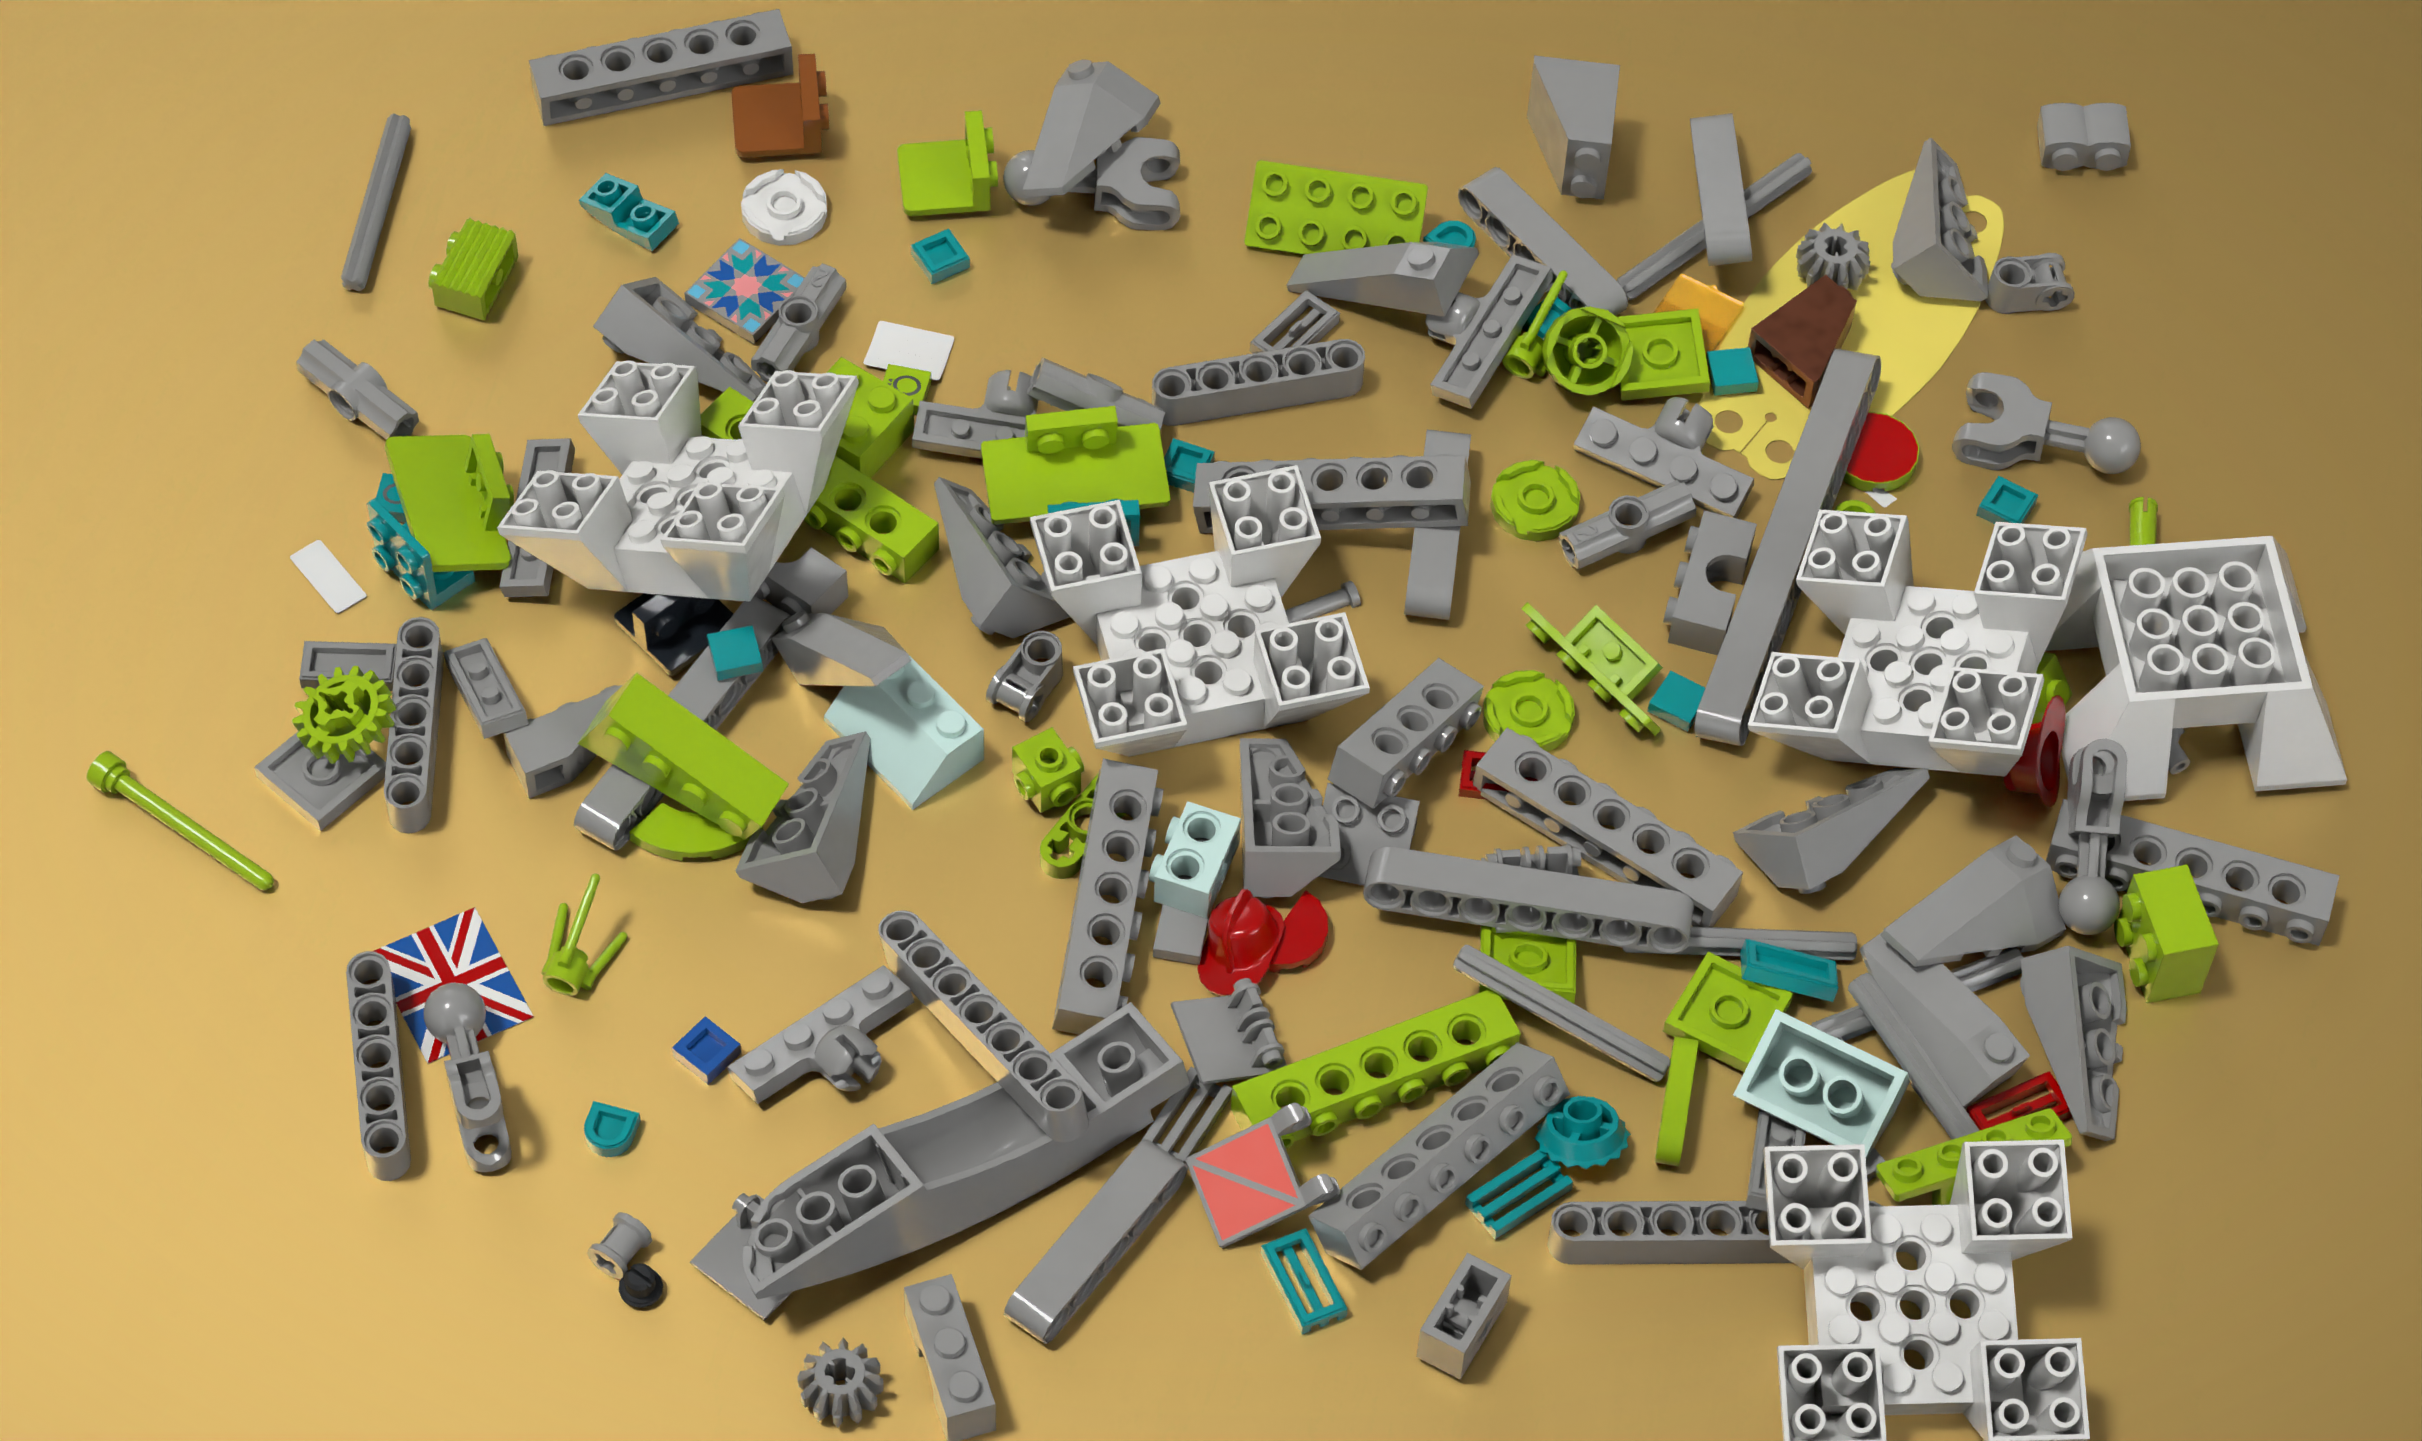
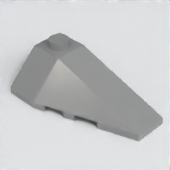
M1409 242L1304 254L1286 286L1290 292L1303 293L1307 290L1313 295L1445 317L1479 253L1477 248L1455 244Z
M657 277L621 285L593 325L595 329L604 335L602 337L604 343L616 352L626 353L653 364L673 363L675 365L695 366L698 373V382L724 392L728 387H731L755 402L766 386V383L740 357L730 352L724 353L719 348L722 338L714 330H706L698 326L693 321L698 313Z
M866 731L828 740L824 743L797 779L801 786L797 792L788 800H780L772 810L776 818L766 831L759 829L748 840L736 868V873L741 879L800 903L819 899L829 900L843 894L856 858L870 737Z
M1893 768L1847 785L1845 788L1846 794L1831 795L1824 798L1818 796L1805 801L1806 811L1793 813L1786 817L1781 810L1769 814L1733 832L1735 842L1777 887L1798 889L1801 894L1820 891L1826 887L1825 881L1845 871L1930 778L1928 769Z
M2069 945L2021 958L2022 977L2020 987L2025 999V1006L2079 1133L2104 1141L2114 1140L2119 1088L2113 1079L2114 1063L2122 1061L2123 1047L2116 1043L2117 1025L2124 1024L2126 1021L2127 1010L2122 964Z

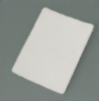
M879 321L863 363L886 370L888 364L929 371L932 374V380H940L954 342V337Z

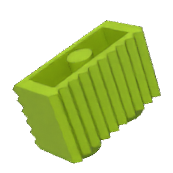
M469 218L466 220L460 233L454 231L451 234L446 248L447 257L442 265H434L429 276L428 285L429 289L433 291L435 306L480 320H486L490 308L493 307L497 295L500 294V290L504 286V281H507L511 268H514V264L517 262L516 234L512 230L507 231L503 227L499 229L495 225L482 224L479 220L474 221Z

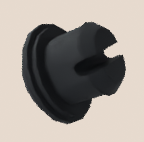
M634 1264L619 1281L621 1298L626 1304L633 1307L644 1308L658 1301L663 1292L661 1276L646 1264Z

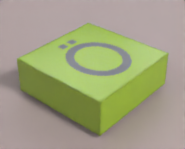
M888 364L883 381L913 398L914 415H917L920 401H926L932 382V374L929 371Z

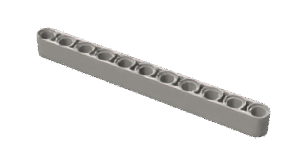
M1835 349L1833 351L1700 701L1695 719V736L1698 738L1743 746L1748 737V722L1771 653L1780 651L1802 591L1797 585L1796 578L1819 509L1832 510L1877 390L1881 375L1880 356L1842 349Z

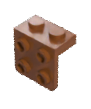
M798 54L799 83L736 86L732 89L735 152L738 156L760 157L822 153L821 130H829L828 104H819V97L827 96L825 71H817L815 54Z

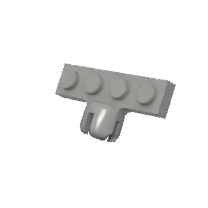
M1513 254L1487 295L1475 298L1458 292L1445 317L1431 314L1426 315L1425 322L1429 328V336L1455 345L1430 384L1434 396L1472 409L1553 280L1551 267Z
M1011 370L998 371L993 374L988 380L984 404L980 408L972 409L920 401L912 438V448L982 459L981 443L983 441L1025 437V416L1036 414L1039 401L1027 393L1031 376L1020 372L1016 391H1013L1008 386Z
M1673 397L1665 403L1656 423L1647 429L1638 427L1593 406L1574 442L1575 451L1657 488L1676 480L1680 483L1684 482L1691 492L1695 505L1713 513L1733 518L1738 517L1754 486V478L1707 458L1701 453L1714 427L1712 415L1706 409L1696 403L1690 412L1685 408L1689 400Z
M571 438L527 440L516 500L537 471L553 470L571 473L575 454V447ZM508 540L507 546L511 560L509 566L503 569L500 581V589L504 597L548 596L553 567Z
M884 965L727 1066L731 1080L757 1104L810 1071L820 1072L840 1090L857 1091L861 1089V1085L851 1076L856 1073L866 1083H870L877 1075L881 1065L880 1053L876 1051L878 1046L866 1034L914 1003L911 989Z

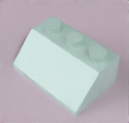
M909 655L912 661L875 687L844 686L825 713L824 721L840 737L866 731L870 737L867 765L914 810L984 760V729Z
M1776 1009L1733 1096L1832 1145L1865 1144V1157L1867 1159L1889 1125L1910 1083L1908 1072Z

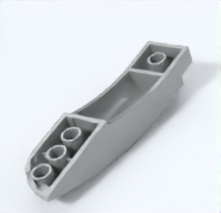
M1130 1002L1050 1053L1079 1083L1082 1089L1089 1118V1127L1086 1133L1077 1140L1063 1143L1050 1138L998 1082L922 1115L882 1128H877L875 1124H872L785 1180L758 1207L750 1220L752 1230L747 1245H743L742 1250L743 1268L752 1292L757 1299H763L847 1276L926 1247L1020 1203L1085 1166L1154 1122L1150 1110L1190 1084L1183 1060Z

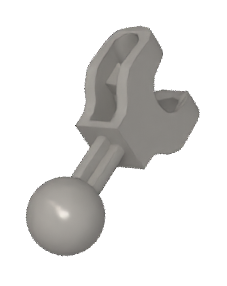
M1135 137L1124 142L1116 152H1105L1096 158V168L1068 192L1094 193V211L1109 212L1119 222L1131 229H1170L1180 218L1178 198L1172 191L1153 187L1147 182L1168 180L1175 175L1180 164L1179 149L1174 142L1169 140ZM1035 150L1022 151L1013 156L1007 163L1003 174L1004 186L1010 197L1016 202L1028 206L1042 204L1051 198V196H1024L1023 186Z
M1988 372L1977 373L1969 380L1966 398L1968 405L1973 411L1994 419V421L1991 423L1964 424L1956 432L1952 443V450L1958 460L1990 470L2008 468L2016 462L2025 459L2040 462L2043 446L2048 445L2082 452L2089 464L2097 471L2105 474H2118L2133 466L2141 450L2139 434L2126 420L2108 417L2095 422L2090 428L2049 420L2052 402L2036 398L2029 387L2018 378Z
M2107 738L2093 741L2086 747L2078 750L2071 758L2069 765L2067 792L2069 812L2068 834L2079 835L2077 877L2068 882L2063 888L2059 897L2058 907L2064 923L2071 930L2083 935H2096L2106 931L2117 919L2120 909L2117 891L2105 879L2107 839L2119 835L2120 817L2126 790L2127 756L2124 748L2119 743ZM2093 758L2099 760L2102 764V776L2093 771Z
M447 983L435 989L428 997L424 1006V1022L432 1036L448 1045L451 1060L444 1061L467 1162L474 1171L491 1172L506 1166L510 1162L512 1152L503 1114L500 1090L489 1051L480 1053L476 1039L485 1023L486 1007L480 994L472 987L463 983ZM483 1135L497 1137L499 1143L497 1149L490 1154L480 1153L474 1147V1143L479 1137Z

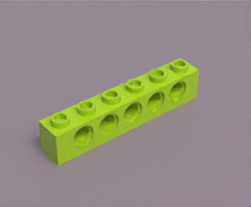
M728 387L700 414L701 435L717 439H742L738 425L754 402L733 388ZM834 457L825 487L804 518L805 522L811 527L822 529L835 537L839 544L847 551L857 552L871 561L874 567L882 574L892 575L905 584L939 550V523L839 457Z
M1488 989L1233 1085L1231 1111L1241 1131L1271 1117L1282 1106L1298 1103L1301 1107H1306L1312 1122L1306 1128L1281 1136L1287 1149L1294 1141L1310 1135H1326L1332 1132L1339 1124L1352 1119H1368L1379 1113L1386 1106L1400 1101L1403 1103L1415 1101L1428 1090L1444 1084L1446 1086L1457 1085L1466 1080L1471 1074L1486 1069L1517 1042L1519 1043L1521 1033L1501 996ZM1467 1039L1474 1044L1462 1045L1457 1040ZM1420 1055L1428 1057L1430 1060L1421 1062L1412 1057ZM1380 1072L1387 1077L1374 1078L1369 1073ZM1333 1088L1338 1089L1343 1093L1339 1095H1331L1326 1093L1325 1090Z

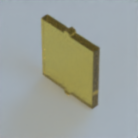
M1681 273L1653 313L1698 308L1705 354H1707V351H1715L1744 308V303L1717 291L1715 285L1707 286Z

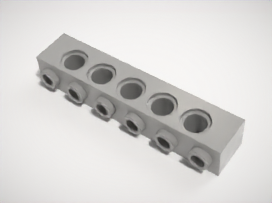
M779 9L529 60L532 88L543 126L793 75L792 46Z
M1440 454L1437 456L1415 457L1397 455L1383 458H1307L1287 461L1265 459L1255 462L1217 461L1214 463H1197L1193 510L1200 534L1213 533L1209 482L1298 465L1318 530L1468 526L1471 480L1466 455Z
M1507 727L1476 765L1473 785L1481 791V796L1562 846L1570 844L1571 848H1580L1583 859L1620 882L1675 890L1689 896L1694 905L1693 927H1713L1736 898L1743 871L1736 868L1732 861L1703 848L1689 834L1683 831H1676L1659 821L1648 809L1637 807L1623 799L1609 785L1597 783L1579 772L1576 766L1568 760L1558 759L1543 750L1532 738L1526 735H1519ZM1532 777L1537 779L1538 781H1528L1524 778ZM1485 783L1499 784L1509 792L1484 789L1482 787ZM1563 801H1571L1577 805H1567ZM1602 825H1610L1615 827L1616 829H1606L1602 827ZM1641 849L1652 850L1655 854L1645 853ZM1681 873L1691 874L1695 878H1686Z
M1104 758L1102 760L1096 780L1052 1026L1054 1030L1080 1035L1127 1005L1128 997L1120 995L1122 981L1130 982L1135 954L1127 953L1129 939L1137 941L1142 920V912L1134 911L1136 897L1144 899L1149 879V871L1142 870L1141 867L1143 856L1150 858L1152 856L1156 830L1148 828L1150 815L1158 817L1163 797V789L1155 787L1158 775L1157 769ZM1116 813H1126L1134 820H1123ZM1109 854H1119L1127 861H1115L1109 857ZM1112 895L1120 902L1109 903L1102 899L1101 896ZM1093 937H1105L1113 944L1101 945ZM1086 979H1098L1105 984V987H1093L1087 983Z
M2063 799L2046 862L2051 866V870L2066 878H2076L2079 835L2068 834V800ZM2124 815L2120 817L2119 835L2107 839L2105 879L2112 884L2116 891L2127 892L2133 874L2188 864L2191 875L2196 877L2193 880L2208 917H2218L2240 923L2245 928L2251 930H2265L2286 936L2297 943L2320 945L2329 923L2339 875ZM2139 861H2144L2149 865L2142 864ZM2230 886L2239 888V889L2242 890V891L2235 890V889L2231 888ZM2276 899L2283 900L2288 904L2281 903Z
M1517 1042L1342 1187L1339 1196L1324 1202L1308 1217L1325 1253L1362 1270L1562 1102L1570 1093L1555 1058Z

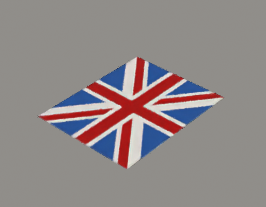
M475 907L373 951L382 954L388 960L395 989L396 1004L427 1063L450 1054L448 1045L432 1036L424 1022V1006L428 997L435 989L444 984H466L475 989L482 997L486 1007V1019L483 1028L476 1036L477 1042L534 1017Z

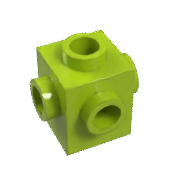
M1053 727L1012 747V773L1014 774L1015 785L1020 795L1025 800L1031 798L1041 813L1054 806H1064L1081 793V773L1084 772L1082 759L1073 747H1066Z

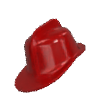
M2060 695L2051 698L2044 712L2042 722L2031 724L2022 756L2008 774L2004 776L2006 789L2040 795L2043 804L2047 807L2055 805L2060 787V757L2066 722L2065 704Z
M1243 888L1237 896L1227 898L1217 904L1210 914L1208 936L1203 946L1200 965L1197 967L1200 981L1208 991L1220 996H1229L1235 991L1233 985L1238 980L1249 978L1255 984L1262 981L1283 936L1285 925L1282 915L1274 907L1265 905L1255 898L1251 891Z

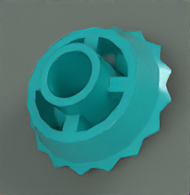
M1577 1096L1564 1099L1548 1112L1544 1121L1537 1126L1538 1133L1534 1139L1540 1143L1539 1151L1548 1154L1552 1162H1562L1567 1168L1578 1165L1588 1169L1593 1165L1605 1166L1609 1159H1619L1621 1150L1628 1148L1627 1138L1631 1134L1625 1128V1122L1619 1119L1616 1110L1607 1102L1595 1097Z

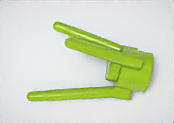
M1565 270L1559 272L1528 332L1523 333L1522 336H1520L1521 331L1519 332L1502 359L1505 368L1517 377L1529 379L1533 377L1534 373L1544 376L1547 371L1542 354L1544 340L1537 334L1567 278L1568 273Z
M592 874L566 944L562 948L561 944L568 905L561 903L558 908L548 958L541 974L546 986L563 995L575 996L578 994L580 987L591 990L596 976L628 937L625 932H620L590 968L586 963L588 960L587 954L576 948L596 894L595 892L600 881L599 874Z

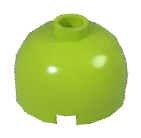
M1591 306L1570 309L1555 319L1545 334L1542 347L1544 365L1553 380L1567 391L1583 395L1599 394L1619 384L1629 370L1633 355L1632 341H1629V336L1622 320L1608 310Z

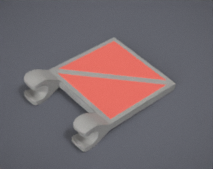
M1291 1103L1271 1117L1185 1158L1219 1247L1225 1248L1308 1207L1339 1196L1340 1188L1337 1180L1328 1174L1317 1175L1301 1186L1281 1136L1296 1132L1311 1124V1116L1306 1107H1301L1298 1103Z

